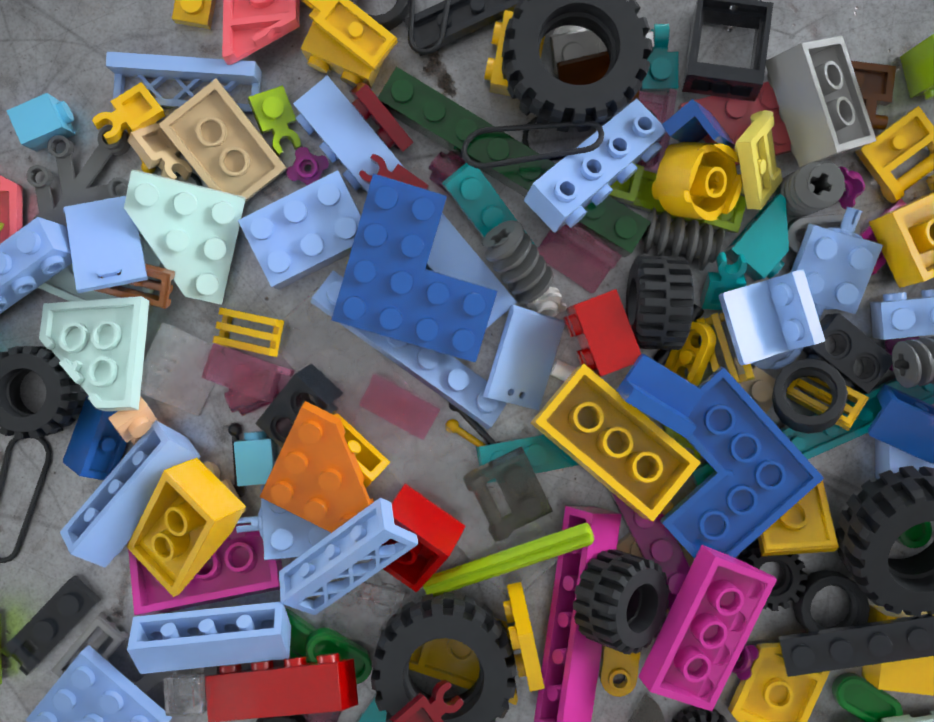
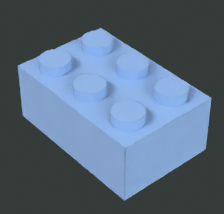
M337 170L239 219L238 222L270 286L280 290L350 255L361 213L343 177Z

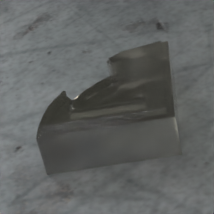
M646 692L628 722H665V719L655 699Z

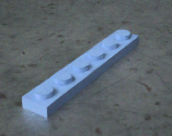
M334 270L310 301L331 318L343 281V277ZM340 323L487 430L493 426L507 402L485 397L484 392L488 382L451 355Z

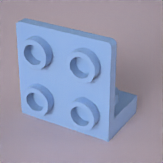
M804 269L719 295L721 307L740 365H747L788 350L811 346L825 341Z

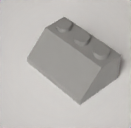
M843 36L803 42L766 60L768 82L774 90L779 105V115L785 123L791 141V152L796 158L799 167L819 162L877 141Z

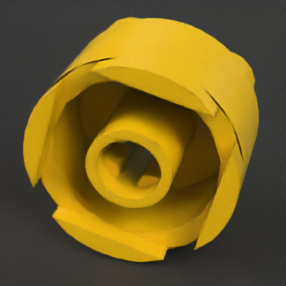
M681 142L670 144L665 150V155L658 167L656 180L652 184L653 198L659 200L664 210L673 216L708 221L718 220V216L728 214L734 208L741 193L742 175L737 174L735 162L739 163L738 155L731 147L721 143Z

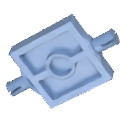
M847 206L840 227L825 228L809 223L791 272L804 269L819 321L824 309H838L856 314L883 247L882 244L863 239L854 232L861 213H863L861 210Z
M261 498L258 516L241 517L237 522V525L250 523L251 525L236 526L237 533L259 531L263 539L264 560L298 558L331 534V532Z

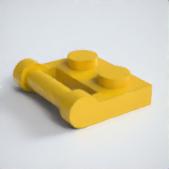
M919 106L906 113L875 136L876 142L862 146L855 151L881 187L880 190L883 196L891 203H896L904 197V191L934 170V126ZM927 146L930 154L928 157L898 179L893 176L892 170Z

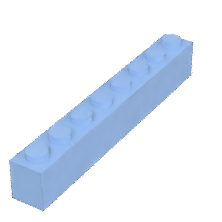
M328 75L293 103L300 113L295 119L309 135L314 131L323 140V143L319 145L320 149L332 163L338 159L347 170L342 175L355 191L360 187L366 193L369 190L370 185L365 183L359 175L361 170L365 171L368 175L379 172V166L370 159L372 154L382 157L390 172L395 169L397 164L404 167ZM442 213L426 269L497 290L498 292L487 325L488 328L505 314L512 304L515 305L517 302Z

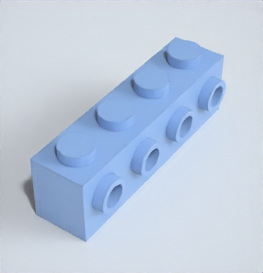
M637 98L602 126L604 139L598 148L590 152L564 157L532 184L524 202L554 233L565 224L572 228L587 213L584 209L591 202L596 206L599 205L613 191L610 187L617 180L621 184L626 182L637 171L638 167L636 164L639 161L643 160L645 163H648L663 148L659 142L666 134V130ZM598 131L577 148L590 146L598 139Z
M37 217L0 244V314L72 264L68 229L65 225Z
M934 289L921 290L922 297L907 298L906 292L883 294V301L870 302L873 338L885 340L934 335Z
M155 420L148 432L137 441L60 531L69 553L106 568L131 539L163 471L196 457L198 459L201 457L190 440Z
M281 601L133 617L127 651L140 674L289 659L291 624L285 606L281 604Z

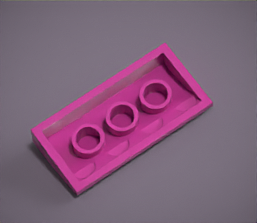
M250 523V524H239V525L236 524V526L251 525V523ZM235 526L232 533L183 591L176 597H173L128 549L134 615H155L280 590L279 571L283 569L281 559L264 560L263 539L259 531L237 533Z
M701 545L638 676L646 688L652 693L713 711L777 579L743 561Z

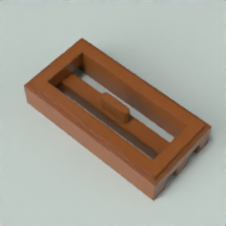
M145 264L147 276L162 281L148 279L129 283L130 285L160 291L159 296L123 286H114L94 291L120 298L142 296L149 300V305L166 309L171 304L169 294L173 290L171 281L175 277V271Z

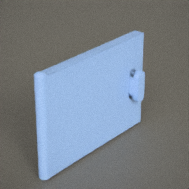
M126 196L65 206L63 208L66 216L76 291L78 293L148 280L140 231L124 209Z
M512 304L509 308L510 310L484 396L539 411L565 323L563 320Z

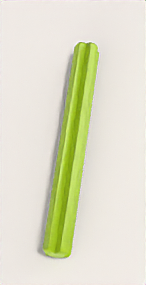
M583 523L433 574L423 585L426 595L433 593V597L442 595L443 592H451L592 545L594 534L590 525Z

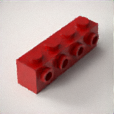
M339 653L318 655L317 662L307 663L306 656L283 659L284 666L274 667L273 660L252 662L251 669L242 670L241 664L219 666V673L205 676L208 722L336 712L357 706L359 704L354 658L340 660Z

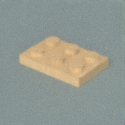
M214 79L158 124L209 188L243 196L246 198L245 202L288 169L218 79Z

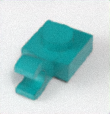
M654 24V29L650 30L653 31L654 47H652V53L648 58L650 67L641 83L640 92L676 91L679 88V51L668 52L669 24Z

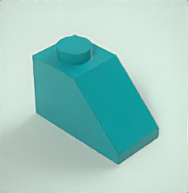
M778 194L769 199L764 207L758 211L723 251L726 257L733 263L737 262L740 253L744 254L747 262L745 273L754 281L766 277L771 279L785 264L781 259L789 251L786 198Z

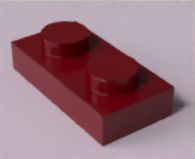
M359 82L349 91L355 98L351 103L365 121L371 117L379 127L375 133L389 149L394 146L403 152L414 143L366 83Z

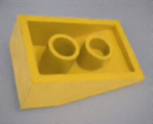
M196 457L163 471L127 548L173 597H176L232 533L246 506Z

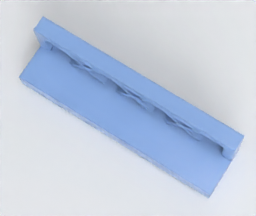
M107 52L106 67L115 73L113 99L124 93L125 77L140 78L146 84L147 90L157 97L154 99L162 108L178 109L188 101L183 100L188 95L191 98L194 96L192 91L201 83L212 82L214 79H218L220 83H226L227 85L224 88L228 93L239 84L252 85L251 96L261 93L262 71L255 61L240 60L234 64L227 65L224 59L122 52ZM146 78L155 80L152 83H150ZM166 80H176L183 88L172 99H164L156 90ZM182 81L192 82L186 86ZM237 103L245 114H253L249 104Z
M380 497L279 571L281 604L317 615L417 546V535L395 525L391 502ZM389 539L398 541L395 544L381 546ZM369 559H372L371 561H369V562H367V563L355 564V563H357L358 561H361V560H369ZM345 578L344 580L330 582L332 579ZM318 595H321V596H319L318 598H316L315 600H311V599H308V598H307V597H310V596H318Z

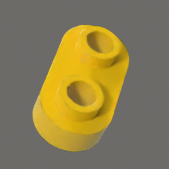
M692 322L684 346L680 350L670 351L665 367L698 386L716 346V335L713 328L703 322ZM700 335L702 338L701 346L698 343V338ZM686 368L688 369V372H689L687 378L685 377V369H686Z
M602 645L599 678L607 693L612 696L622 697L633 691L637 683L640 652L629 655ZM623 674L625 679L622 683L617 684L613 682L614 676Z

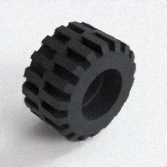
M639 255L635 258L629 271L625 312L639 349H682L690 332L694 305L693 278L689 264L684 257Z
M15 346L8 348V352H0L1 434L5 436L14 435V439H33L63 431V427L70 426L76 421L72 416L80 414L83 407L78 405L79 400H85L86 392H81L80 385L75 383L59 364V358L52 350L42 346ZM30 371L37 373L42 378L46 387L45 402L36 413L30 411L23 404L20 397L21 382Z
M609 549L608 552L602 551L597 555V559L592 558L588 563L587 570H583L580 575V583L576 585L575 589L576 600L573 601V610H576L574 619L575 623L579 625L578 630L587 639L624 654L630 655L631 653L641 652L643 647L647 648L651 644L653 637H657L660 627L666 618L665 614L669 605V585L666 584L667 576L665 572H662V567L652 560L615 549Z

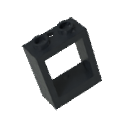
M697 0L692 18L682 92L755 101L764 81L774 3L762 0ZM703 23L755 29L750 69L697 62Z

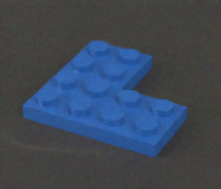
M373 173L331 321L476 363L498 291L426 269L447 198L446 195Z
M720 366L698 386L704 394L688 416L697 428L689 439L685 438L712 467L714 472L660 519V522L694 559L701 545L735 558L824 479L724 367Z

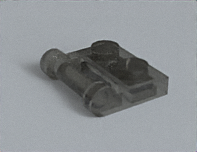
M522 446L471 470L463 477L467 490L474 493L489 523L488 531L494 541H502L508 538L514 530L553 512ZM496 478L512 513L503 517L486 486L487 482Z

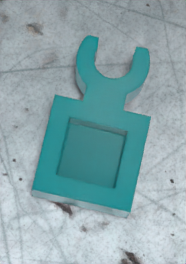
M725 252L718 254L716 258L718 272H708L700 297L702 309L722 310L719 295L746 286L744 273L747 270V262L744 254L740 253L737 262L730 265L727 264Z

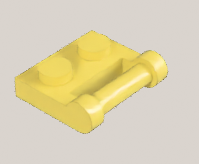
M768 110L759 111L751 115V125L735 144L734 151L739 158L743 182L741 193L745 195L747 209L761 210L783 180L781 169L776 164L772 127L775 124L774 114Z

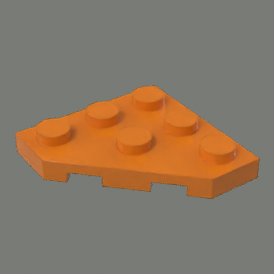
M305 401L299 410L260 497L331 533L374 502L373 498H369L363 484L365 478L354 452H350L345 440V429L341 419Z

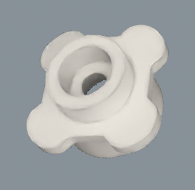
M549 287L540 298L527 304V307L532 308V311L551 317L567 309L566 303L561 302L562 295L554 287Z

